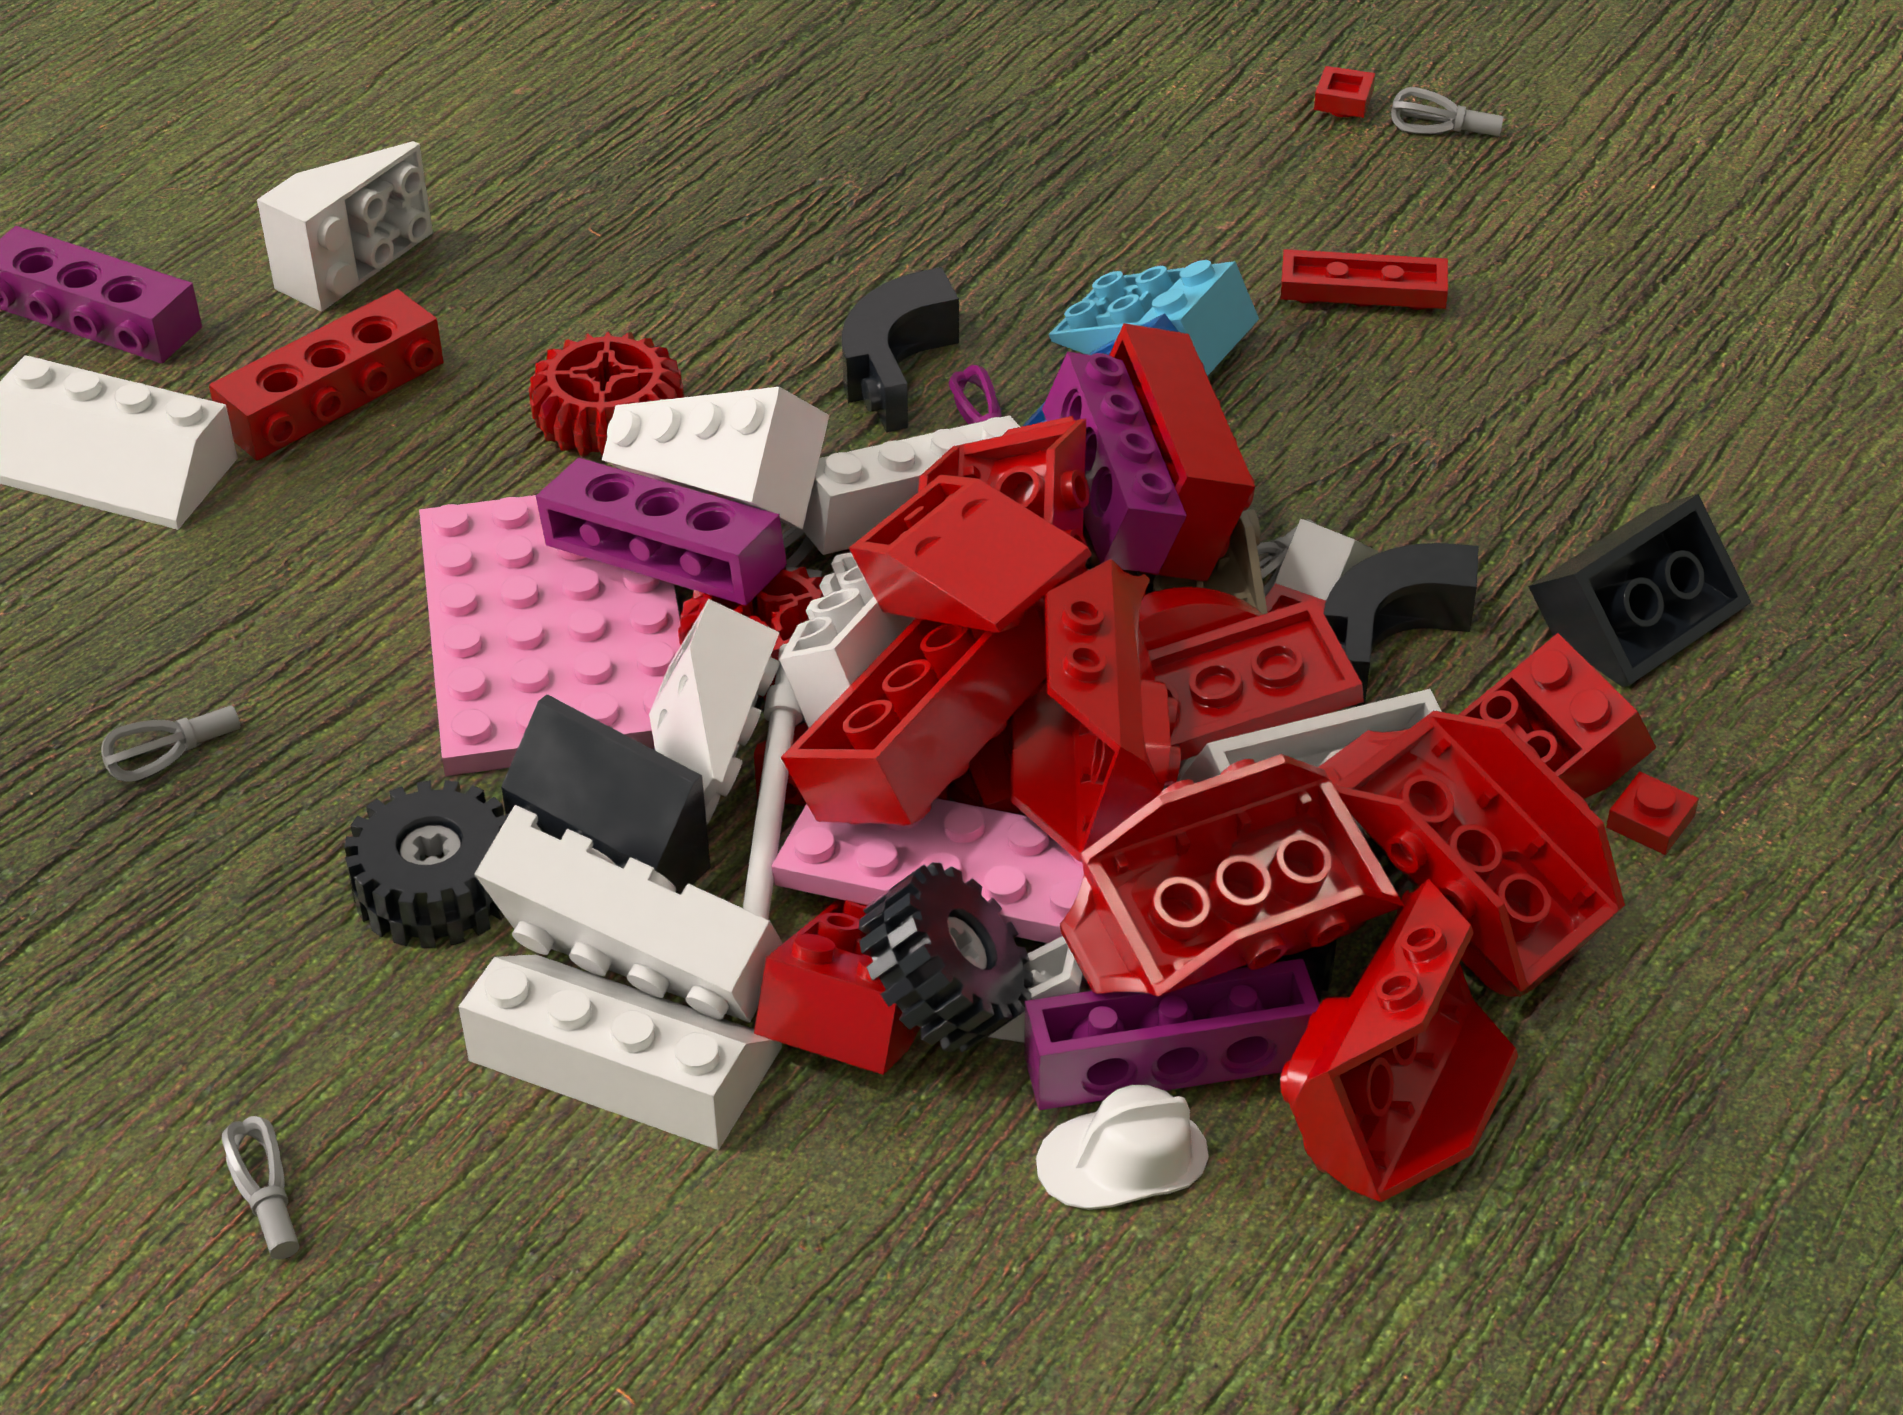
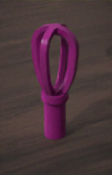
M970 365L963 372L953 373L948 382L949 387L954 394L957 409L968 424L983 422L994 417H1002L993 384L985 368ZM967 382L975 384L984 392L988 403V414L982 416L964 395L963 391Z

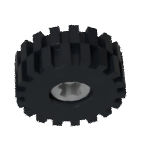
M431 780L416 782L418 792L407 795L401 786L389 791L391 802L386 805L377 798L366 806L368 819L357 816L350 825L352 836H346L345 860L354 903H356L359 916L363 922L369 920L371 930L380 937H383L391 929L393 942L403 946L408 945L411 937H419L421 948H436V938L449 936L451 946L465 942L463 932L471 928L480 936L491 929L490 915L499 920H502L505 916L474 874L505 823L509 813L504 815L503 804L495 797L486 802L484 790L472 785L466 794L461 793L458 781L445 780L443 790H432ZM444 853V857L441 859L435 857L436 855L441 856Z
M932 862L927 867L925 864L867 905L863 910L866 915L859 922V930L865 933L866 936L859 940L862 954L872 957L873 962L866 967L872 981L881 980L886 989L880 995L888 1007L896 1003L902 1010L899 1020L909 1030L918 1025L921 1028V1039L930 1045L940 1040L942 1050L954 1052L960 1048L961 1052L971 1049L1025 1012V1001L1032 1000V993L1028 988L1034 985L1033 973L1023 968V965L1030 961L1025 947L1016 945L1013 938L1019 934L1012 922L1006 924L1003 922L998 914L1002 907L994 898L987 901L981 895L983 887L973 878L964 883L961 870L950 866L944 871L942 863Z

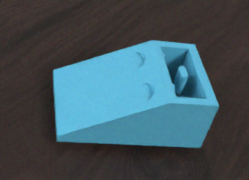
M1201 260L1185 268L1167 270L1165 266H1155L1139 274L1123 275L1121 271L1105 274L1092 284L1093 290L1082 301L1072 305L1065 311V318L1048 335L1051 342L1089 355L1092 351L1117 339L1124 323L1141 326L1165 313L1178 332L1189 334L1208 376L1254 326L1259 317L1235 261L1211 264L1209 260Z

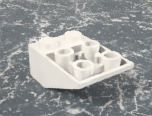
M414 141L296 173L257 199L274 289L321 312L433 233L420 144Z
M710 599L706 602L668 666L649 713L655 751L702 775L707 824L716 809L720 796L726 797L736 780L742 765V760L735 757L739 745L745 746L749 741L761 714V710L754 707L758 695L764 696L780 664V661L770 657L779 635L778 631Z

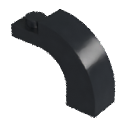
M942 267L907 274L880 285L865 295L853 307L844 322L842 330V362L846 399L848 403L864 400L869 412H877L886 433L908 428L907 381L898 364L918 352L959 343V298Z
M1423 543L1393 548L1361 561L1336 582L1326 600L1323 613L1362 682L1364 702L1351 707L1365 705L1371 654L1384 639L1411 629L1426 628L1470 632L1477 590L1479 546Z

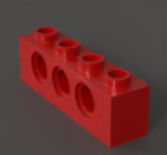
M396 289L210 383L209 389L212 401L226 404L234 443L258 461L443 364L438 321L435 316L399 289Z

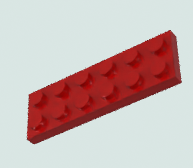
M1315 598L1148 651L1155 674V681L1164 682L1167 687L1168 697L1176 698L1177 717L1171 736V745L1180 747L1181 761L1199 755L1205 745L1210 742L1328 714L1364 702L1362 682ZM1009 718L1006 728L998 736L990 739L970 760V766L967 771L983 808L1018 814L1022 811L1011 802Z

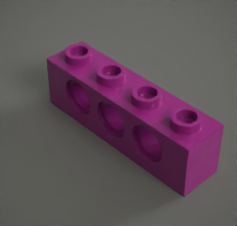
M15 226L0 238V310L161 364L202 328L192 282L19 226Z
M1067 351L1042 410L1046 421L1073 416L1074 421L1087 418L1085 478L1089 487V502L1083 508V520L1099 563L1102 564L1112 559L1124 570L1158 574L1186 518L1182 503L1123 360L1115 359L1103 353L1087 355Z
M579 457L536 495L546 546L742 605H747L787 565L780 514Z
M1303 959L1272 963L1255 970H1251L1249 967L1233 969L1159 997L1145 992L1095 994L1092 991L1025 1001L1024 1057L1038 1109L1045 1110L1102 1101L1117 1089L1130 1085H1150L1166 1091L1281 1073L1285 1063L1291 1060L1307 1029L1310 1016L1319 1007V1002Z

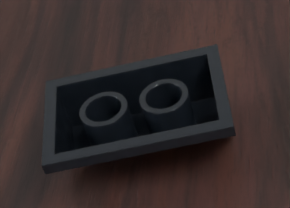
M1699 494L1647 509L1528 586L1552 635L1555 636L1559 633L1592 667L1621 687L1631 685L1751 603Z
M548 694L537 702L501 786L505 814H510L513 807L517 805L538 816L536 824L542 832L561 840L567 829L593 840L594 845L592 848L606 855L616 866L623 869L630 857L653 867L656 872L666 877L675 886L676 893L681 895L686 885H693L711 868L702 775Z

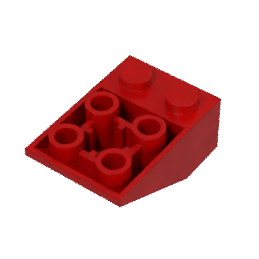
M939 475L849 547L882 612L994 633L1007 631L1021 623L1026 617V610L1048 591L1071 580L1072 572L1092 556L1088 546L982 480L950 475Z
M1559 633L1458 714L1507 724L1525 743L1536 750L1540 759L1572 791L1579 794L1583 799L1610 787L1657 748L1639 712Z
M837 899L766 957L754 1034L882 1075L909 1050L920 1027L916 1025L909 1030L899 1020L902 1010L897 1004L894 1003L888 1007L880 995L886 990L881 980L872 981L866 968L873 962L872 957L861 952L859 940L864 938L866 934L859 930V922L866 915L863 910L867 905Z

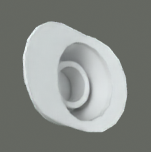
M1130 1085L1114 1091L1102 1101L1096 1112L1078 1116L1058 1125L1043 1140L1036 1156L1038 1179L1048 1194L1065 1205L1091 1210L1115 1207L1151 1196L1169 1194L1188 1188L1202 1176L1209 1156L1206 1139L1197 1125L1190 1120V1109L1184 1097H1173L1168 1092L1150 1085Z

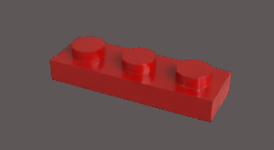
M1283 249L1281 300H1297L1302 303H1350L1363 307L1371 305L1402 306L1415 310L1426 308L1446 309L1448 297V258Z

